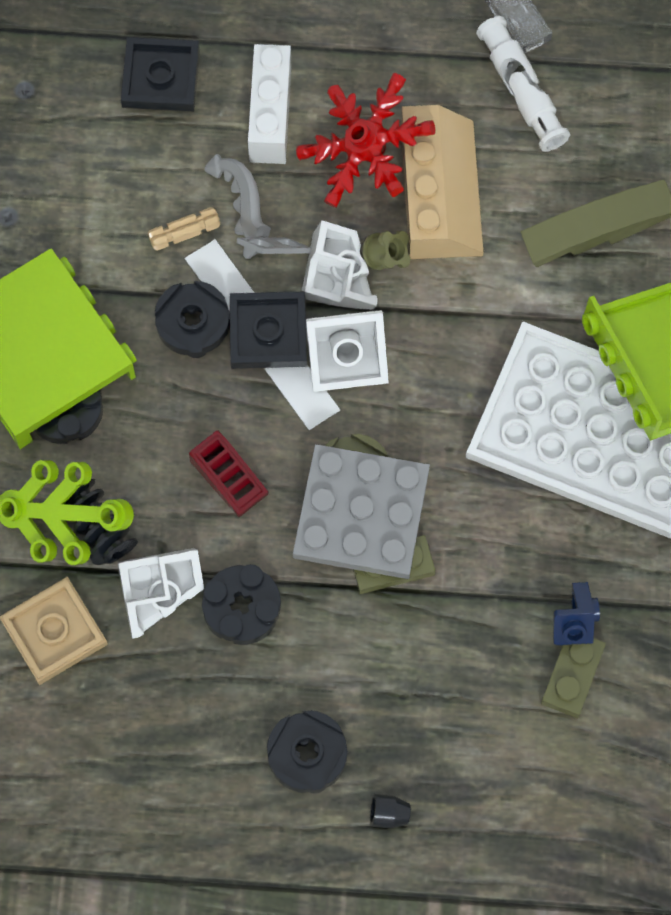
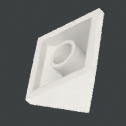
M382 310L306 319V340L313 392L389 383Z

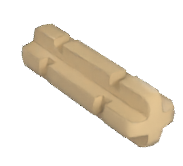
M210 207L199 211L200 215L198 216L193 213L169 222L164 229L162 226L149 230L148 237L154 250H161L169 247V242L173 241L174 244L202 234L201 230L205 229L208 232L219 228L220 219L216 210Z

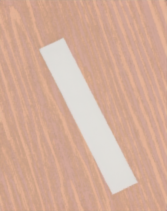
M215 239L184 258L200 281L211 284L223 294L229 312L230 293H254ZM308 365L307 367L264 368L308 430H311L340 411L327 391L313 392L311 370Z

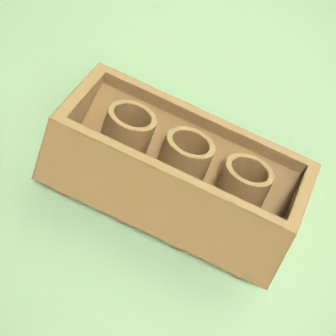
M440 105L402 106L401 125L407 119L416 116L415 125L433 120L436 128L434 135L414 137L416 140L415 146L402 142L410 258L429 259L483 256L473 121Z

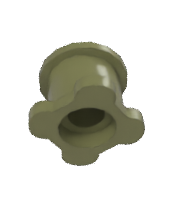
M389 231L370 234L363 244V257L366 264L374 270L388 269L394 265H398L400 268L408 267L411 261L407 248L409 242L408 234L405 231H397L396 234H392Z

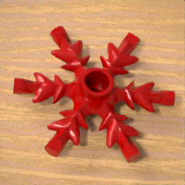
M393 73L387 90L384 92L381 87L377 89V106L370 104L373 114L367 120L359 118L362 106L360 105L355 109V93L350 94L346 98L339 85H333L328 89L327 94L336 105L335 108L329 110V114L342 118L337 125L348 126L345 137L340 139L335 133H332L330 140L322 135H316V144H304L296 147V154L299 160L316 156L314 164L324 161L329 155H331V161H333L341 151L348 154V160L336 166L341 171L330 177L327 181V185H334L324 199V202L337 208L343 191L346 189L349 194L353 192V175L360 177L357 166L363 161L371 162L368 175L370 176L375 172L374 184L376 189L380 188L384 182L391 197H396L404 191L402 184L394 175L400 173L402 167L389 163L394 156L383 155L386 151V143L391 142L395 147L399 148L400 140L405 144L415 146L416 140L414 137L434 135L436 128L433 120L415 125L416 116L407 119L401 126L399 119L393 123L390 129H385L382 126L383 119L395 114L389 110L398 105L404 98L402 95L396 96L406 81L403 76Z

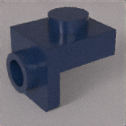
M588 582L572 583L571 609L554 611L553 642L555 645L593 643L594 622L600 620V608L598 598H591Z

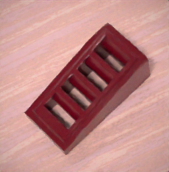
M219 430L215 431L189 452L190 463L238 517H241L269 494L268 490ZM218 450H220L221 453H219L216 457H214V458H213L212 460H210L208 463L205 461V460H207L210 456H212L215 452H217ZM229 461L231 463V465L224 471H222L219 475L215 474L214 471L218 469L220 466H222L225 462ZM239 472L242 477L227 488L224 484ZM250 484L253 489L237 501L234 495Z

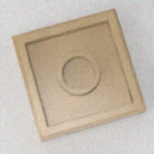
M68 577L0 616L1 622L39 685L108 645Z

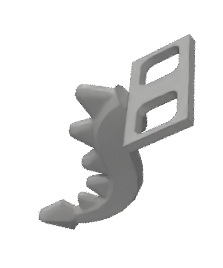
M216 154L206 164L205 172L216 178H220L223 171L226 182H230L234 177L231 192L240 193V196L233 202V208L240 213V219L234 231L237 235L245 236V238H237V244L244 246L243 256L245 259H251L258 253H311V247L287 237H269L271 228L265 225L261 219L257 183L244 164L231 158L222 159L219 154Z

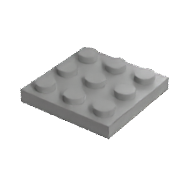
M315 444L293 550V559L409 579L430 464Z

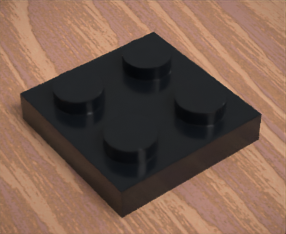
M127 37L121 92L122 108L194 112L200 51L199 41Z
M305 291L230 293L231 369L307 367Z

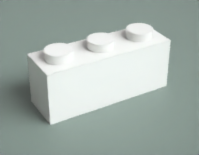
M254 44L248 132L249 163L286 164L291 84V46Z

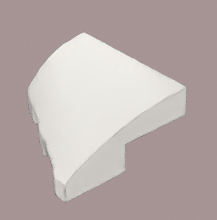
M322 220L312 236L311 253L308 256L302 291H305V299L340 307L374 310L378 300L377 296H372L367 281L369 270L365 260L360 255L361 243L357 231Z
M195 548L117 562L132 638L142 636L144 631L163 617L166 618L176 610V607L204 589L198 550Z

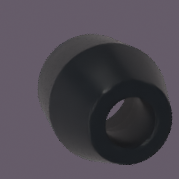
M373 795L370 808V826L392 829L409 824L411 805L396 796Z

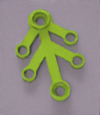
M51 460L37 461L31 469L32 477L20 490H7L0 495V522L8 528H19L31 544L30 554L34 561L42 563L54 560L57 555V546L52 539L44 537L32 518L43 519L64 546L63 557L70 565L86 563L90 558L91 552L88 544L80 541L64 520L97 522L108 531L125 530L132 524L134 518L133 509L129 502L124 499L107 500L101 506L65 504L80 486L88 484L91 480L92 470L85 462H72L68 464L64 472L65 479L43 503L33 502V499L46 484L55 482L59 474L58 466L55 462ZM44 466L47 468L48 471L46 478L42 474ZM77 468H79L81 471V477L79 480L76 478L75 475ZM111 510H112L113 513H114V520H113V521H112L111 518H110V511H111ZM42 545L46 547L45 557L41 553ZM75 547H77L80 552L78 559L74 555Z

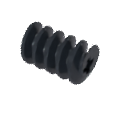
M91 479L88 484L80 486L65 504L101 506L102 503L99 504L98 501L104 496L103 489H96L90 492L95 483V479ZM114 514L110 515L112 521L114 520ZM65 520L70 528H74L73 532L79 540L88 544L91 552L90 560L95 565L113 563L127 555L138 544L136 538L123 540L130 531L129 527L120 531H108L97 522Z

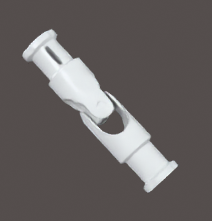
M496 16L486 20L478 27L476 34L480 40L485 41L491 52L490 59L510 94L515 97L525 122L529 127L534 128L540 139L539 147L543 152L559 148L568 141L571 134L567 128H562L555 115L556 108L549 95L539 88L537 75L518 41L511 38L506 29L507 21L503 16ZM521 65L526 70L513 73Z

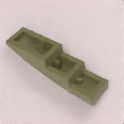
M663 179L592 201L520 232L532 263L536 267H540L570 252L576 256L606 241H609L611 245L671 218V192L667 182Z

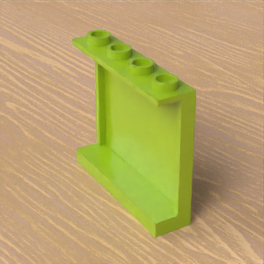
M52 248L0 279V421L19 449L33 442L30 435L31 432L119 377L127 374L130 380L136 378L133 363L137 360L133 352L125 342L119 345L113 336L116 330L105 313L100 316L93 308L96 302L85 285L79 287L73 279L76 274L71 264L65 257L59 259Z
M671 283L603 305H599L595 296L589 297L585 312L582 315L583 327L589 336H593L597 343L601 361L605 366H609L613 372L618 392L622 397H626L630 403L637 426L640 429H644L650 441L671 434Z

